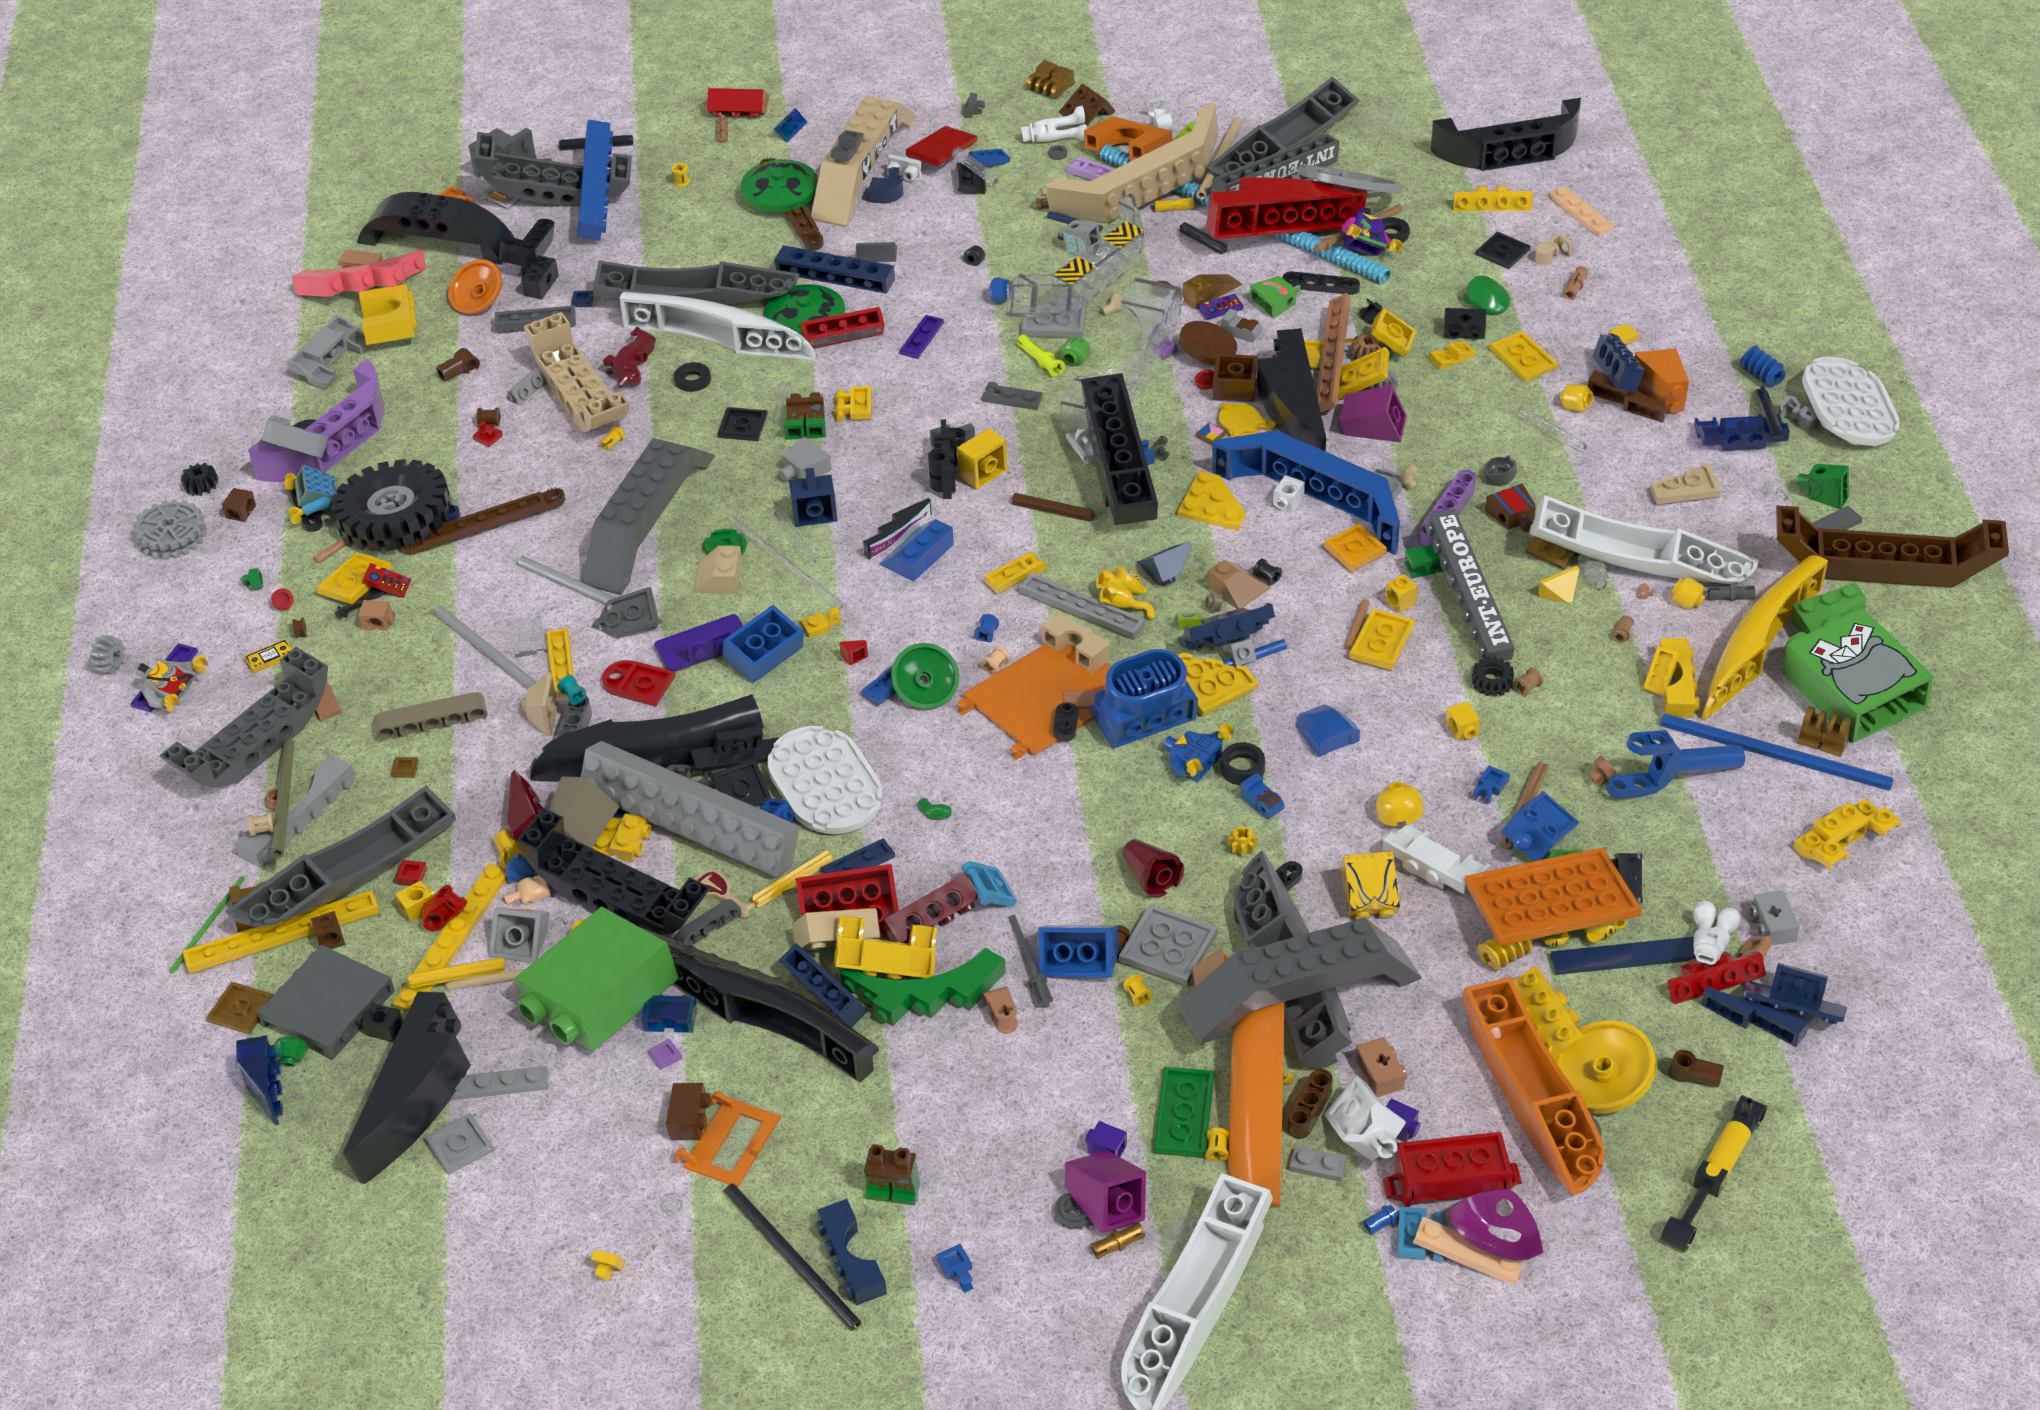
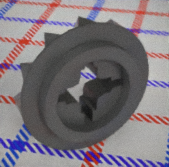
M1070 1193L1062 1195L1057 1200L1054 1209L1055 1218L1059 1220L1061 1226L1066 1225L1070 1230L1073 1227H1079L1082 1230L1084 1225L1092 1224L1090 1218ZM1072 1204L1080 1210L1078 1217L1072 1212Z

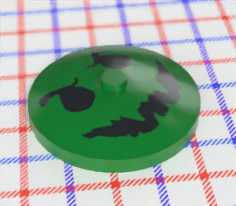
M788 159L771 160L756 165L743 176L741 180V193L745 202L757 210L776 213L787 212L806 205L815 197L818 179L815 171L802 162Z
M815 284L796 285L787 293L772 297L765 308V318L782 324L799 334L801 322L845 313L844 301L837 292L828 287Z

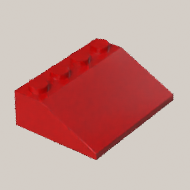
M892 864L795 878L801 917L805 913L876 908L879 925L885 918L899 911ZM879 926L880 938H886Z

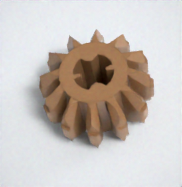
M1361 333V336H1355L1351 344L1353 359H1359L1384 348L1385 343L1378 341L1371 333L1367 335Z

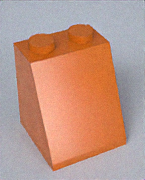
M1677 349L1635 352L1634 357L1639 360V363L1645 369L1637 390L1667 405L1666 413L1675 414L1684 411L1689 379Z

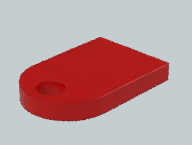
M622 660L611 664L605 669L602 675L604 689L611 695L656 707L676 677L675 671L641 662ZM614 673L620 674V676L617 678L609 677L611 674Z

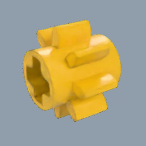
M1244 826L1238 827L1235 830L1232 829L1231 836L1228 837V846H1232V853L1237 852L1242 856L1248 852L1254 853V846L1258 844V836H1253V829Z

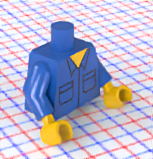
M1224 723L1218 728V731L1210 734L1186 731L1179 740L1168 736L1164 741L1163 748L1170 751V766L1178 778L1189 777L1198 783L1220 759L1222 755V741H1229L1231 739L1230 734L1235 732L1231 724Z

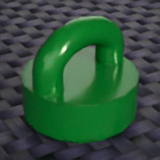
M259 568L249 569L248 574L243 575L240 579L242 584L246 586L251 585L253 590L263 588V577Z

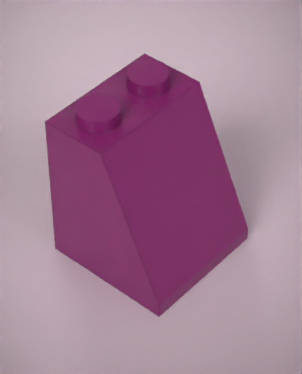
M1393 385L1345 395L1344 403L1341 406V415L1338 418V425L1346 436L1401 443L1407 414Z
M1108 1150L1065 1162V1188L1101 1233L1145 1220V1170Z

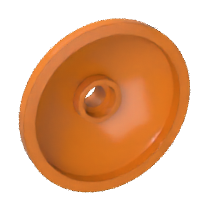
M484 259L474 260L462 266L455 273L449 285L448 297L452 307L465 315L478 314L489 308L501 291V272L495 264Z

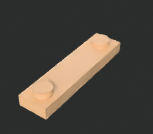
M1422 1217L1413 1241L1416 1245L1514 1285L1517 1282L1524 1261H1513L1484 1251L1465 1240L1458 1231L1426 1217Z

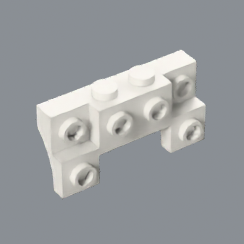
M1412 824L1405 825L1399 831L1391 832L1383 840L1382 850L1393 851V856L1403 861L1402 868L1441 889L1448 885L1465 894L1468 891L1464 880L1466 875L1490 871V864L1487 863L1484 866L1473 860V855L1471 854L1460 863V855L1430 840L1428 831L1423 833L1413 828Z

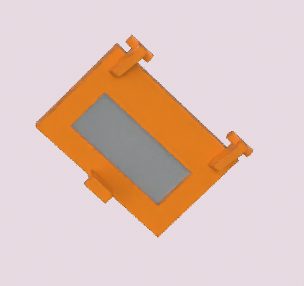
M718 1090L712 1094L711 1104L715 1105L716 1102H719L722 1105L703 1133L701 1140L698 1141L691 1154L686 1152V1149L683 1147L678 1149L674 1161L678 1163L680 1159L686 1162L683 1168L728 1185L734 1183L739 1187L781 1116L727 1097Z

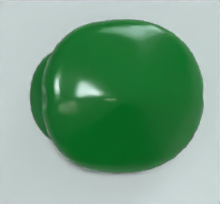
M1484 275L1476 276L1469 282L1467 292L1463 297L1466 303L1473 305L1475 308L1486 309V314L1488 315L1502 314L1510 306V296L1506 289L1494 279Z

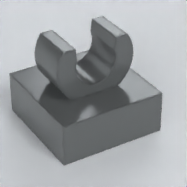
M970 92L965 105L964 118H972L973 113L974 115L982 114V110L978 109V107L985 108V102L977 100L976 93Z

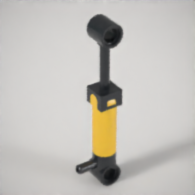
M1744 1095L1739 1098L1731 1119L1706 1161H1702L1695 1174L1693 1187L1698 1189L1697 1193L1681 1219L1673 1216L1668 1219L1661 1234V1241L1687 1252L1689 1248L1687 1245H1691L1697 1228L1691 1225L1693 1219L1708 1194L1717 1198L1720 1195L1732 1168L1754 1130L1758 1129L1760 1125L1758 1122H1762L1767 1111V1105Z

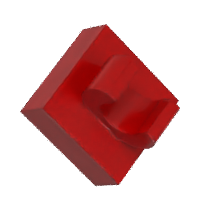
M485 421L477 426L478 431L472 435L474 441L487 447L493 445L503 436L502 431L494 428L493 425L486 424Z

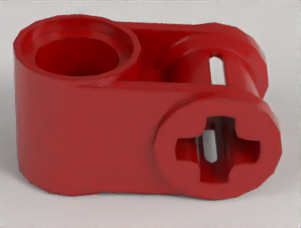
M450 885L443 886L430 900L423 904L421 908L423 926L429 931L440 930L454 916L463 911L467 904V899L459 897L452 891L453 888Z

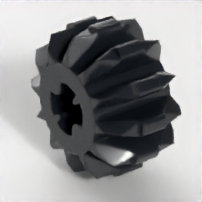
M197 462L196 465H189V469L183 470L181 482L187 493H191L193 496L199 493L202 496L203 492L206 491L210 494L211 489H216L218 475L212 465H207L206 462L200 465Z

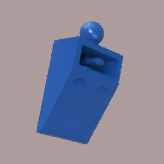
M1542 791L1516 812L1501 833L1513 842L1515 849L1524 852L1533 861L1543 860L1580 822L1546 792Z

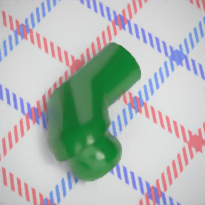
M927 798L920 799L917 804L930 820L949 818L952 814L949 806L945 804L932 805Z

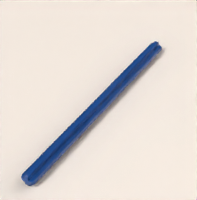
M1665 713L1661 718L1660 725L1665 728L1725 745H1741L1746 751L1887 791L1893 785V778L1670 714Z

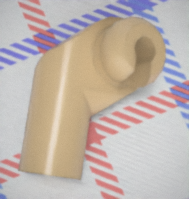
M1120 293L1112 294L1110 296V304L1100 308L1104 316L1121 310L1123 297Z
M1414 464L1407 466L1399 475V481L1408 490H1411L1417 484L1413 479V475L1418 471Z

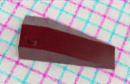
M513 770L510 780L507 822L511 829L509 831L510 835L517 841L543 806L539 803L540 799L530 783L516 770Z

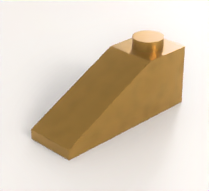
M1229 274L1197 275L1183 282V301L1194 309H1198V304L1217 299L1241 286L1242 283Z

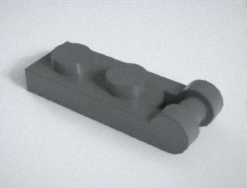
M988 382L985 388L986 391L981 397L982 401L987 403L1038 410L1043 398V392L998 386L995 382Z

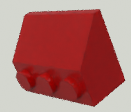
M708 88L707 111L712 113V116L720 117L724 113L731 114V117H742V114H749V117H760V114L766 113L769 95L764 89Z

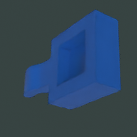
M961 1244L936 1254L937 1262L948 1280L956 1277L964 1293L974 1289L971 1284L973 1279L968 1272L972 1270V1262Z

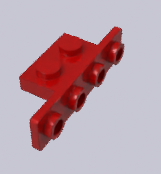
M1724 951L1720 959L1712 965L1700 962L1696 958L1690 960L1688 964L1680 966L1683 975L1669 979L1667 983L1671 1001L1674 1004H1678L1703 996L1704 990L1707 987L1719 991L1745 983L1746 981L1764 977L1766 970L1763 956L1760 952L1735 958Z

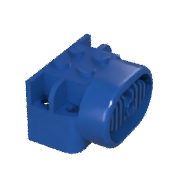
M1164 649L1148 650L1122 659L1113 664L1108 670L1105 689L1096 693L1094 697L1095 705L1089 706V710L1112 749L1196 719L1198 698L1186 679L1187 670L1184 662L1175 653Z

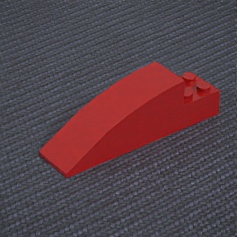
M1240 178L1238 190L1210 193L1206 228L1214 240L1342 229L1343 224L1348 218L1355 216L1361 208L1365 207L1367 191L1303 179Z

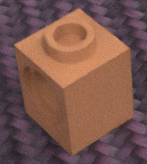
M363 600L358 614L361 629L388 631L389 625L395 621V612L391 610L390 602Z

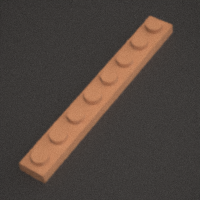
M1347 293L1329 300L1316 391L1321 413L1329 411L1337 405L1351 298Z

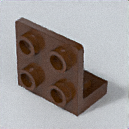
M1082 83L1060 109L1059 113L1064 117L1073 114L1076 107L1083 106L1085 124L1088 126L1099 112L1101 114L1106 112L1111 115L1116 110L1105 98Z

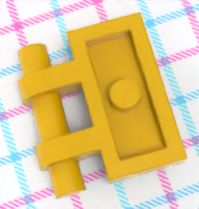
M854 386L850 388V392H845L843 389L837 390V394L834 397L836 404L834 415L838 422H843L846 415H850L851 420L871 419V386Z

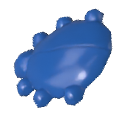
M519 853L509 860L505 866V873L509 883H513V881L519 882L524 878L539 875L526 858L521 857Z

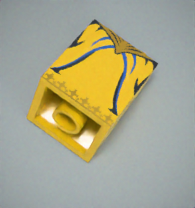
M1393 851L1344 855L1340 866V873L1349 917H1355L1356 920L1362 918L1369 919L1370 915H1380V918L1394 917V913H1398L1400 909Z

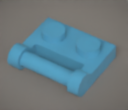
M973 861L962 865L961 870L969 877L979 894L978 899L982 905L994 903L998 906L1012 907L1016 904V897L997 867Z

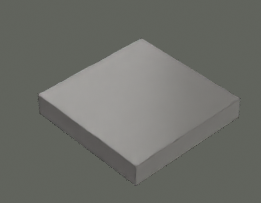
M471 1113L424 1137L426 1143L448 1175L494 1151L493 1145Z

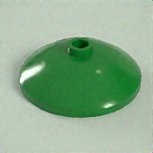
M918 643L907 647L897 656L892 666L891 681L896 694L906 704L917 709L930 710L943 706L954 696L959 685V669L954 658L942 647L930 643ZM925 678L927 683L922 684L919 679Z

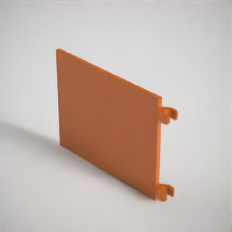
M1044 644L963 693L965 699L958 701L957 705L960 707L958 713L965 715L976 707L1018 742L1011 747V750L1014 752L1011 754L1012 758L1018 760L1026 755L1028 751L1035 756L1059 741L1053 735V725L1056 707L1064 703V691L1104 690L1106 675L1111 666L1105 663L1092 674L1076 664V647H1066L1057 652ZM1078 708L1077 729L1094 719L1089 708Z

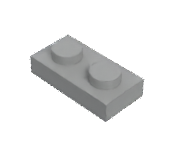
M1295 1146L1289 1171L1341 1182L1347 1156Z

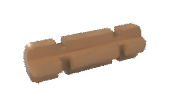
M725 115L717 117V140L720 143L728 141V118Z

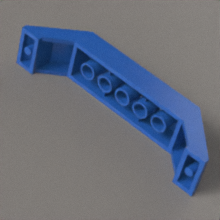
M1277 430L1217 439L1212 443L1213 474L1229 481L1232 478L1264 475L1279 483L1285 475L1305 482L1304 494L1371 523L1377 539L1387 547L1386 551L1394 555L1398 552L1400 520L1387 478Z

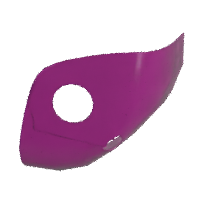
M1500 1189L1477 1193L1462 1200L1449 1211L1454 1227L1461 1236L1484 1251L1513 1261L1529 1260L1543 1253L1541 1237L1536 1222L1527 1206L1514 1191ZM1505 1199L1512 1203L1513 1212L1509 1216H1501L1497 1213L1496 1205L1500 1200ZM1488 1227L1512 1229L1521 1233V1237L1516 1242H1510L1490 1233Z

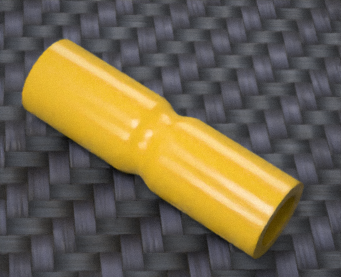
M1194 198L1154 201L1155 212L1194 209Z

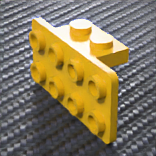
M1537 966L1532 967L1513 981L1532 1022L1553 1059L1582 1040V1034L1578 1030L1581 1028L1578 1024V1021L1581 1020L1572 1007L1570 1009L1567 1007L1566 1004L1569 1000L1562 990L1556 991Z

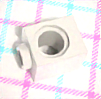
M1285 475L1274 490L1273 505L1281 510L1286 509L1293 512L1304 497L1305 482Z

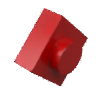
M402 860L396 875L397 884L413 885L422 881L427 870L426 862Z

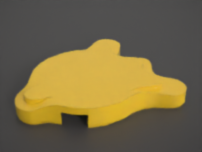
M1224 403L1220 406L1219 425L1222 429L1226 430L1230 437L1258 433L1257 430L1272 431L1276 428L1275 421L1262 417L1258 410L1250 405Z

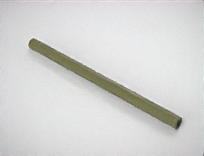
M285 739L282 746L272 856L275 858H281L284 855L294 754V741L292 739Z

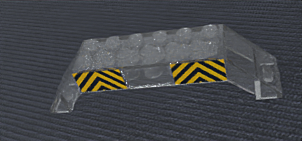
M1129 194L1118 202L1115 229L1054 274L1023 275L1020 273L1009 281L1006 315L1009 317H1068L1069 314L1072 315L1074 312L1079 311L1082 303L1085 301L1086 303L1091 302L1094 297L1104 292L1110 285L1116 283L1118 279L1126 275L1134 266H1138L1143 258L1144 227L1134 195Z

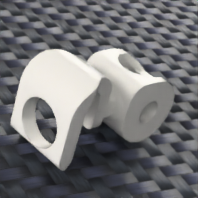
M1165 98L1149 100L1147 113L1149 117L1153 118L1154 127L1166 130L1173 129L1170 113L1164 114ZM1161 102L1158 107H1151L1153 103Z

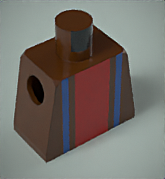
M1523 483L1486 497L1485 511L1504 527L1511 529L1520 526L1525 532L1530 531V527L1535 519L1536 506Z

